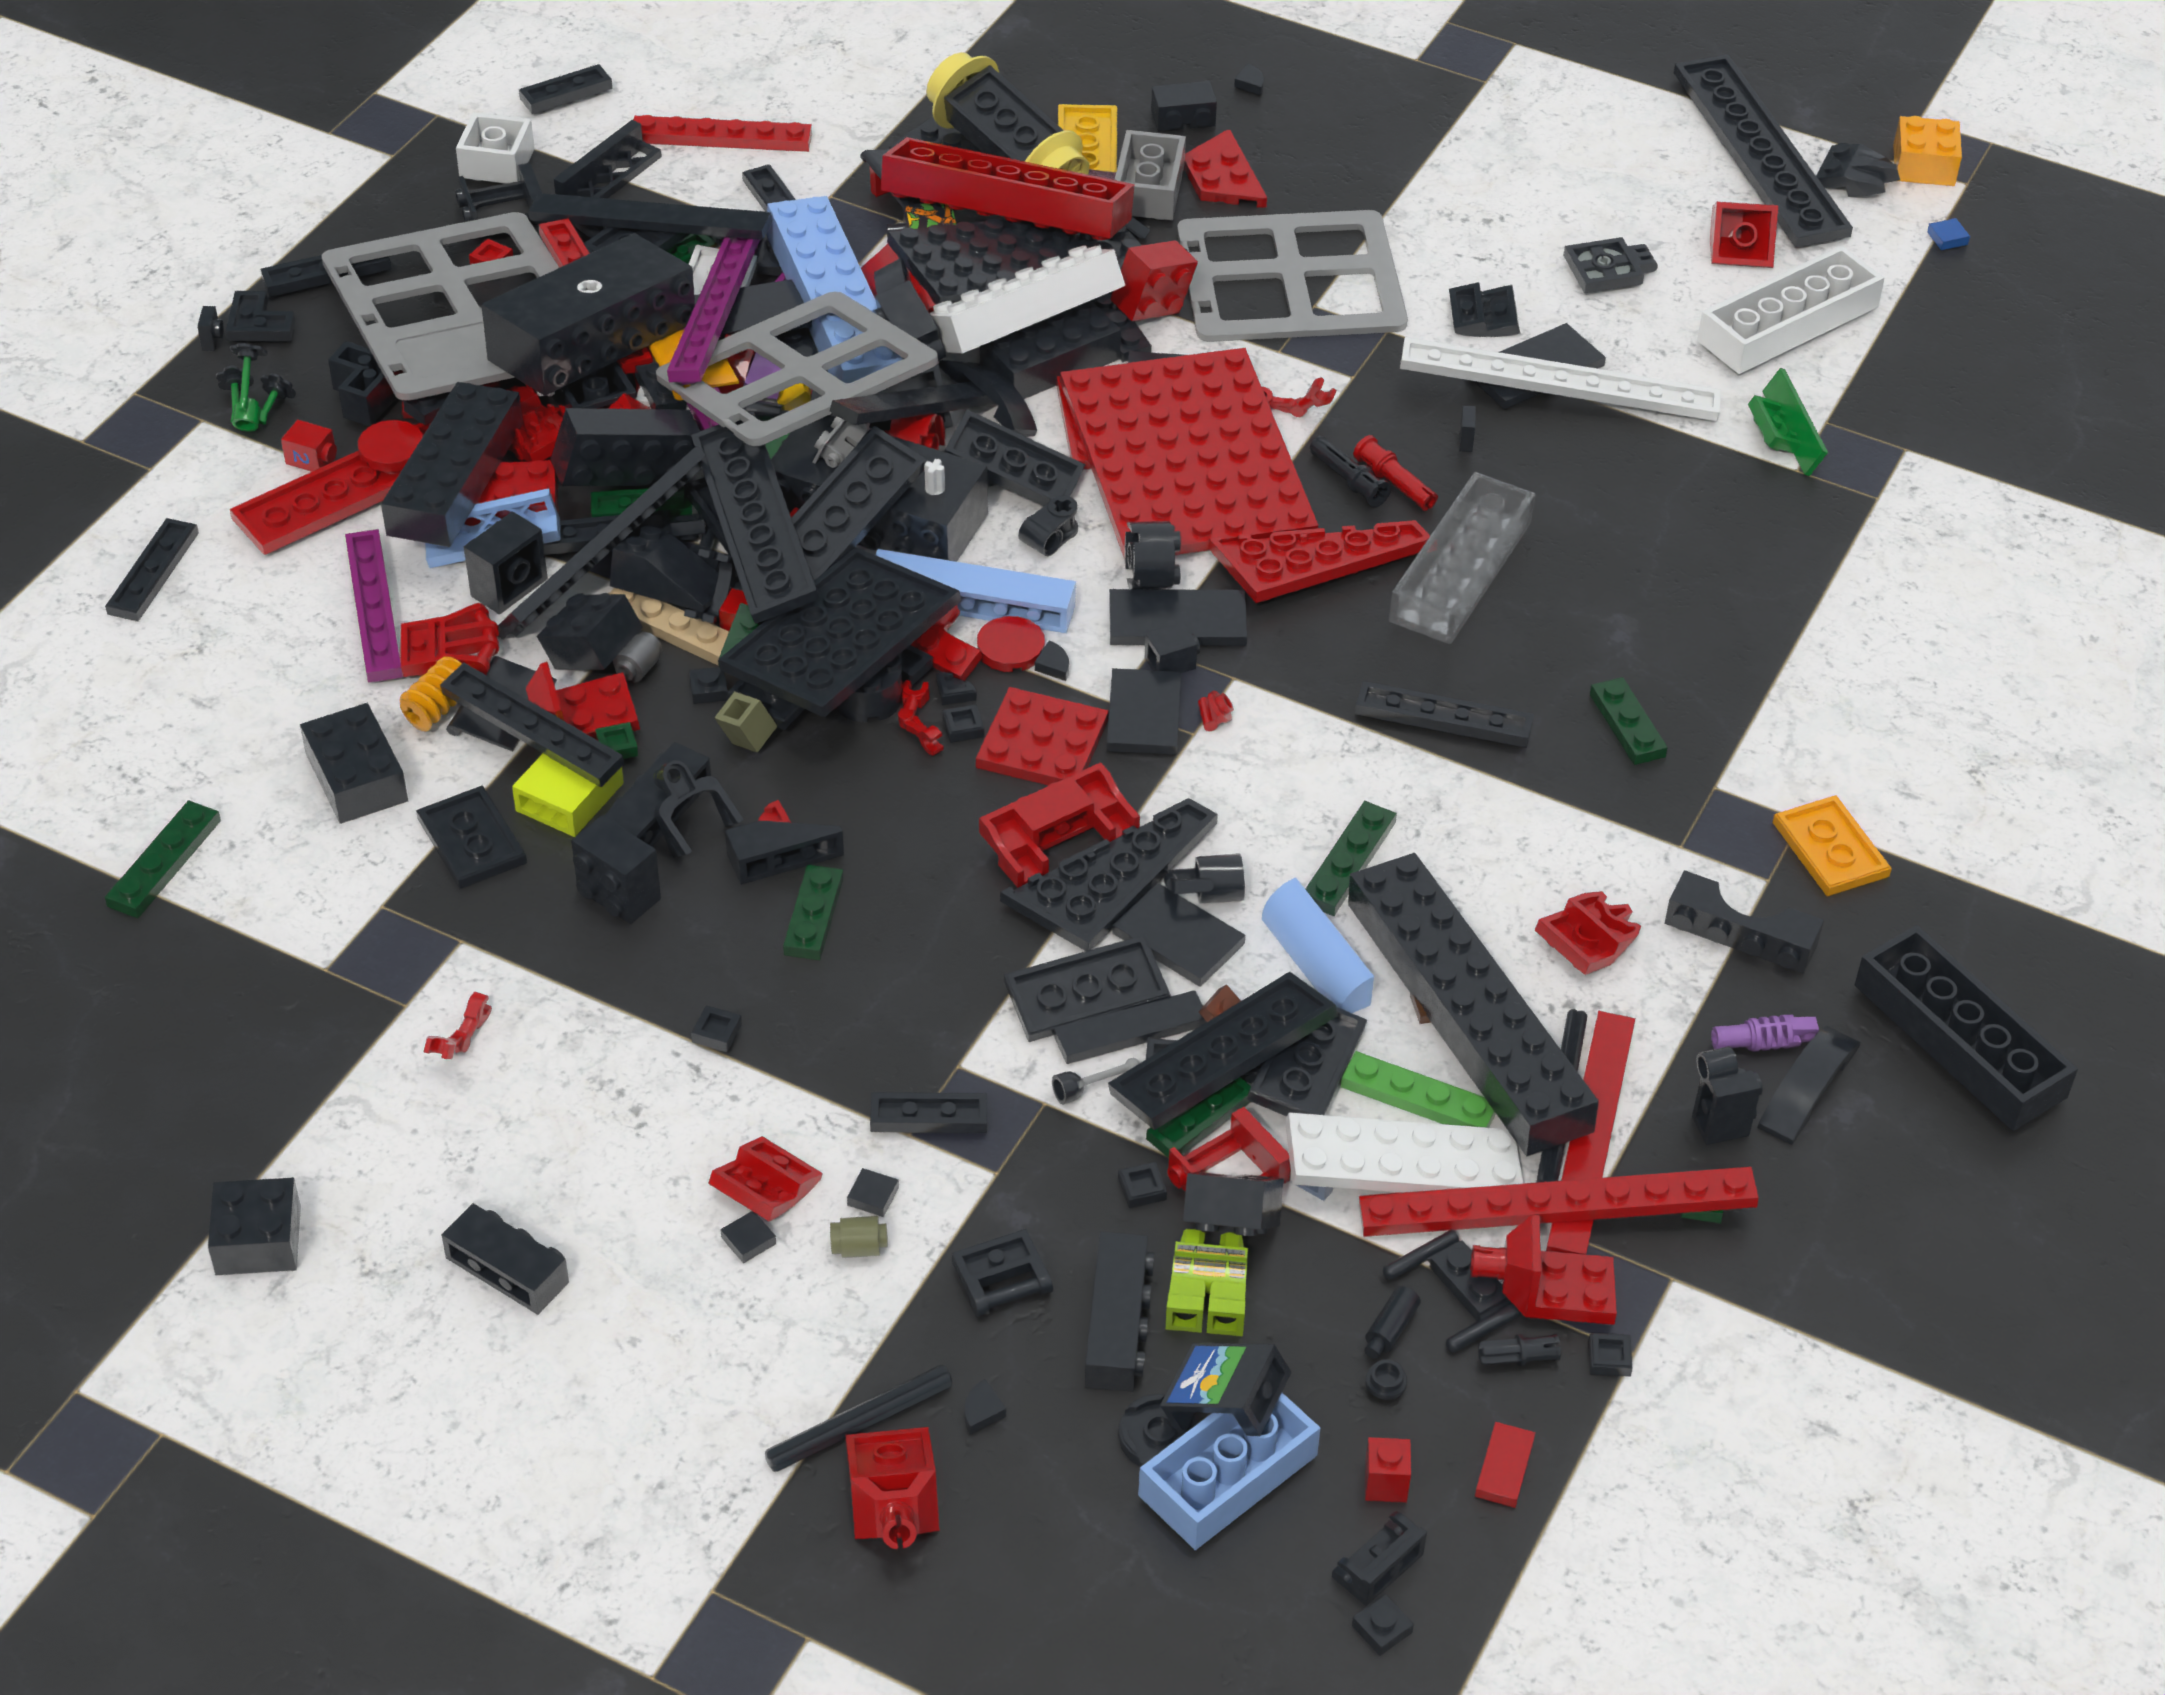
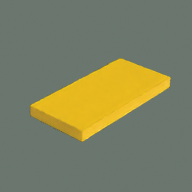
M1058 105V126L1064 131H1073L1080 136L1083 144L1082 155L1089 162L1088 175L1115 180L1117 172V106Z

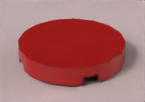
M388 420L371 425L362 432L358 439L360 459L363 463L364 461L367 462L370 468L377 471H401L422 439L423 433L417 426L407 421Z
M1003 616L993 619L982 626L977 634V649L981 651L983 656L982 662L992 669L1003 672H1013V668L1022 667V671L1030 669L1035 665L1036 659L1045 647V635L1041 628L1031 620L1018 616Z

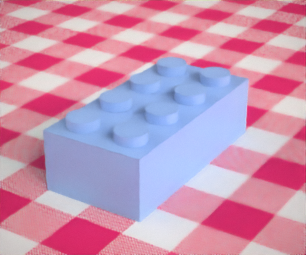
M1281 1393L1261 1436H1246L1232 1413H1211L1140 1467L1138 1496L1194 1550H1197L1314 1459L1318 1454L1321 1428L1283 1393Z

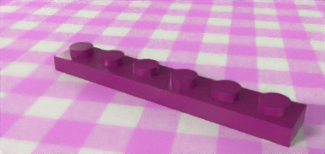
M379 529L345 534L368 683L402 678Z

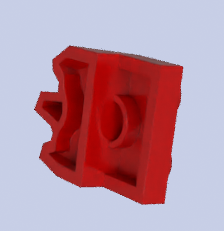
M1603 891L1583 893L1569 898L1563 911L1539 919L1534 930L1584 975L1614 963L1635 940L1641 928V925L1635 922H1628L1633 913L1629 904L1609 905L1605 902L1607 896Z

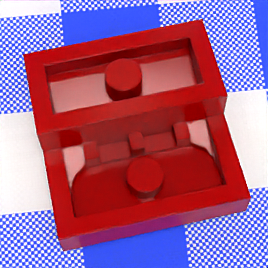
M761 1136L739 1146L734 1161L712 1170L708 1184L770 1222L804 1198L821 1180L823 1173Z

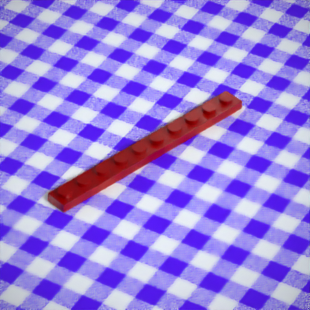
M1752 1167L1363 1195L1359 1196V1209L1363 1237L1447 1231L1451 1229L1514 1226L1521 1224L1530 1215H1540L1541 1224L1756 1208L1759 1197Z

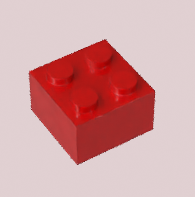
M1176 240L1130 247L1121 268L1125 286L1114 290L1110 300L1131 321L1178 314L1183 306L1198 261Z

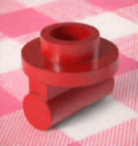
M1213 690L1208 693V697H1202L1198 700L1203 726L1206 731H1214L1222 722L1228 723L1232 720L1231 712L1234 711V708L1226 694H1219Z

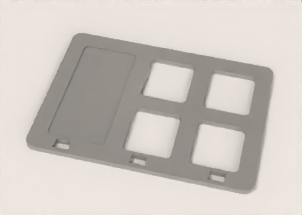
M519 212L330 249L322 254L324 268L392 391L400 400H414L450 392L457 382L482 385L514 378V376L488 361L482 308L478 306L467 285L529 272L534 273L538 278L560 268L527 216ZM499 233H508L521 254L457 267L452 263L442 245ZM417 251L421 254L431 273L365 286L361 283L351 264ZM348 272L349 274L343 277L339 276V274ZM433 292H443L456 314L389 328L383 322L374 305ZM375 320L376 323L370 324L368 326L365 323L367 321ZM403 370L404 373L395 376L393 371Z

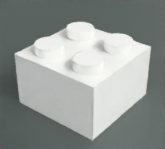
M473 112L456 146L459 176L476 181L483 180L503 184L520 181L518 165L528 163L535 149L531 119Z

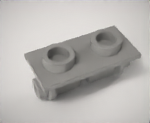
M836 416L831 424V427L834 428L832 432L829 433L825 430L814 446L818 449L813 463H816L822 457L828 466L832 468L839 466L854 449L852 445L856 447L869 432L870 423L853 425Z

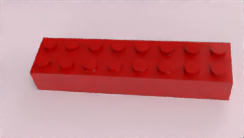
M908 137L882 156L881 190L891 192L894 197L905 198L910 196L919 198L921 202L927 204L937 202L948 204L949 208L955 210L972 209L976 210V213L979 215L991 216L995 214L1005 216L1006 220L1012 222L1024 220L1033 222L1036 227L1049 228L1051 226L1062 228V231L1065 233L1090 234L1092 238L1097 240L1112 238L1132 219L1135 184Z

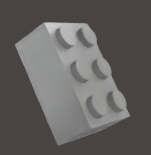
M1126 130L1115 180L1135 184L1132 216L1154 218L1156 220H1173L1185 166L1186 136Z

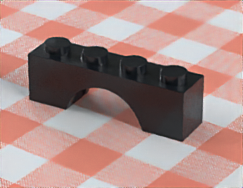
M1684 870L1669 899L1664 924L1804 974L1818 945L1824 919L1790 907L1770 917L1744 915L1731 908L1724 901L1720 893L1719 882Z

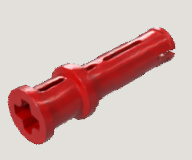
M1373 435L1365 436L1358 442L1354 449L1353 457L1358 462H1365L1371 467L1376 477L1389 480L1423 511H1427L1428 508L1431 509L1438 499L1437 493L1401 466L1395 453L1382 448Z

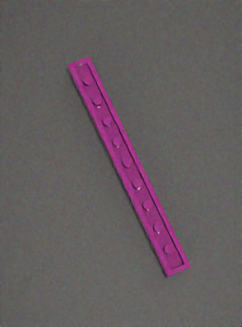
M724 237L667 369L669 382L693 384L702 381L760 240Z

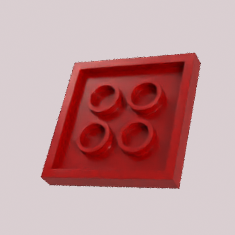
M1009 687L977 754L976 768L1044 785L1059 782L1088 768L1108 723L1109 710Z

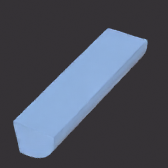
M1295 877L1284 883L1266 902L1262 912V921L1314 988L1332 1001L1336 1007L1354 1013L1371 1006L1373 974Z

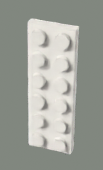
M1288 1113L1285 1121L1292 1185L1404 1193L1523 1184L1517 1143L1507 1129Z

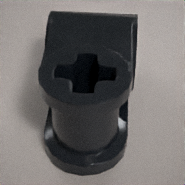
M1064 495L1052 498L1049 503L1024 520L1019 529V540L1045 556L1054 554L1059 547L1078 533V523L1075 520V514L1078 510L1076 500Z

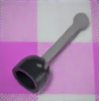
M1130 1058L1123 1065L1084 1078L1071 1071L1053 1075L1052 1088L1054 1095L1062 1105L1073 1102L1082 1095L1084 1085L1127 1072L1140 1064V1062L1136 1058Z

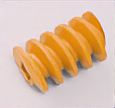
M452 657L439 659L436 665L432 666L426 674L422 675L417 682L410 686L409 690L401 694L399 704L402 713L418 730L429 731L432 723L439 722L441 715L449 712L450 706L453 707L458 704L445 696L440 687V684L462 664Z

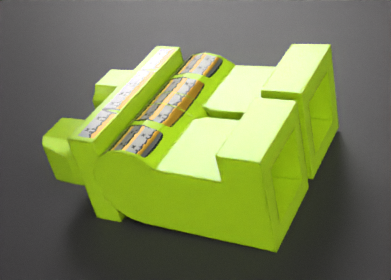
M1185 1229L1181 1241H1176L1165 1329L1202 1333L1205 1293H1210L1207 1333L1243 1336L1248 1248L1243 1247L1242 1235L1226 1232L1221 1234L1220 1245L1204 1244V1232L1195 1229ZM1174 1312L1197 1315L1190 1320H1183L1177 1317ZM1215 1316L1237 1319L1234 1322L1225 1324L1219 1322Z

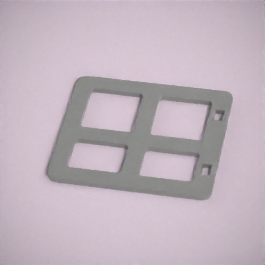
M1356 210L1194 218L1181 220L1177 225L1179 244L1186 248L1188 252V247L1198 246L1199 252H1189L1198 261L1188 292L1193 309L1196 334L1203 341L1215 342L1400 332L1407 327L1408 317L1383 218L1377 211ZM1360 230L1363 232L1368 252L1367 254L1303 257L1299 254L1295 234L1303 232ZM1268 234L1273 237L1277 255L1275 259L1212 262L1208 259L1204 239L1207 237ZM1352 274L1373 275L1382 312L1325 316L1313 314L1305 280L1306 277ZM1274 278L1282 280L1290 314L1289 317L1229 321L1220 318L1214 282ZM1200 307H1210L1211 312L1201 313Z
M829 292L719 340L708 364L710 366L743 350L752 349L781 368L777 372L727 394L719 393L703 381L690 384L691 386L687 388L682 387L686 384L669 382L667 369L670 362L660 366L656 370V376L659 383L671 391L674 390L681 395L682 399L722 427H726L734 432V435L746 444L760 446L830 415L831 412L829 410L832 400L873 395L938 364V355L932 348L841 292ZM827 313L837 315L863 332L809 357L801 355L775 338L777 335ZM880 346H885L905 358L852 383H844L826 371ZM799 383L805 384L821 395L817 399L768 421H760L742 409ZM739 420L744 422L740 425L735 424Z

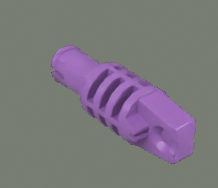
M1780 1015L1779 1017L1769 1016V1018H1749L1745 1020L1744 1024L1713 1027L1711 1040L1714 1049L1728 1046L1731 1048L1746 1047L1753 1052L1760 1051V1049L1765 1051L1772 1048L1775 1050L1781 1047L1786 1049L1798 1047L1803 1042L1811 1041L1818 1033L1819 1027L1816 1017Z

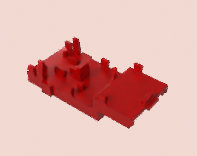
M517 383L506 389L519 392L523 425L520 430L518 428L515 429L516 437L508 450L513 452L515 457L521 461H543L551 457L563 417L556 413V408L553 405L548 404V408L543 406L538 394L528 385L525 387ZM559 405L561 413L564 415L565 407Z

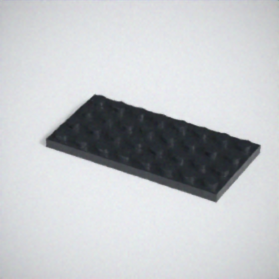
M987 219L983 222L974 223L960 222L955 225L946 226L931 225L927 228L918 229L903 228L899 231L888 232L887 239L889 246L899 258L904 260L908 270L928 292L935 304L945 301H951L953 304L962 300L960 295L976 289L979 292H983L989 289L988 284L990 282L1003 278L1009 281L1016 278L1015 273L1017 271L1030 267L1036 270L1043 267L1042 261L1057 256L1063 259L1069 256V250L1080 246H1086L1088 249L1100 245L1101 249H1114L1121 270L1128 248L1142 246L1125 226L1112 238L1097 240L1092 238L1090 234H1068L1063 232L1062 228L1052 226L1040 228L1036 227L1033 222L1024 220L1012 222L1006 219Z

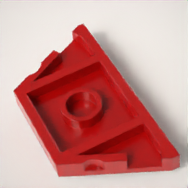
M1231 130L1220 133L1185 154L1184 170L1201 201H1221L1226 204L1239 205V199L1257 201V207H1267V196Z

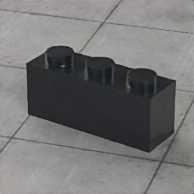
M474 1203L441 1234L446 1259L537 1315L569 1283L566 1259L560 1251L553 1247H545L535 1241L526 1230L521 1228L515 1229L504 1222L496 1212L492 1210L486 1211Z

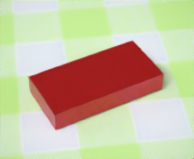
M1495 1422L1475 1497L1516 1508L1536 1432Z

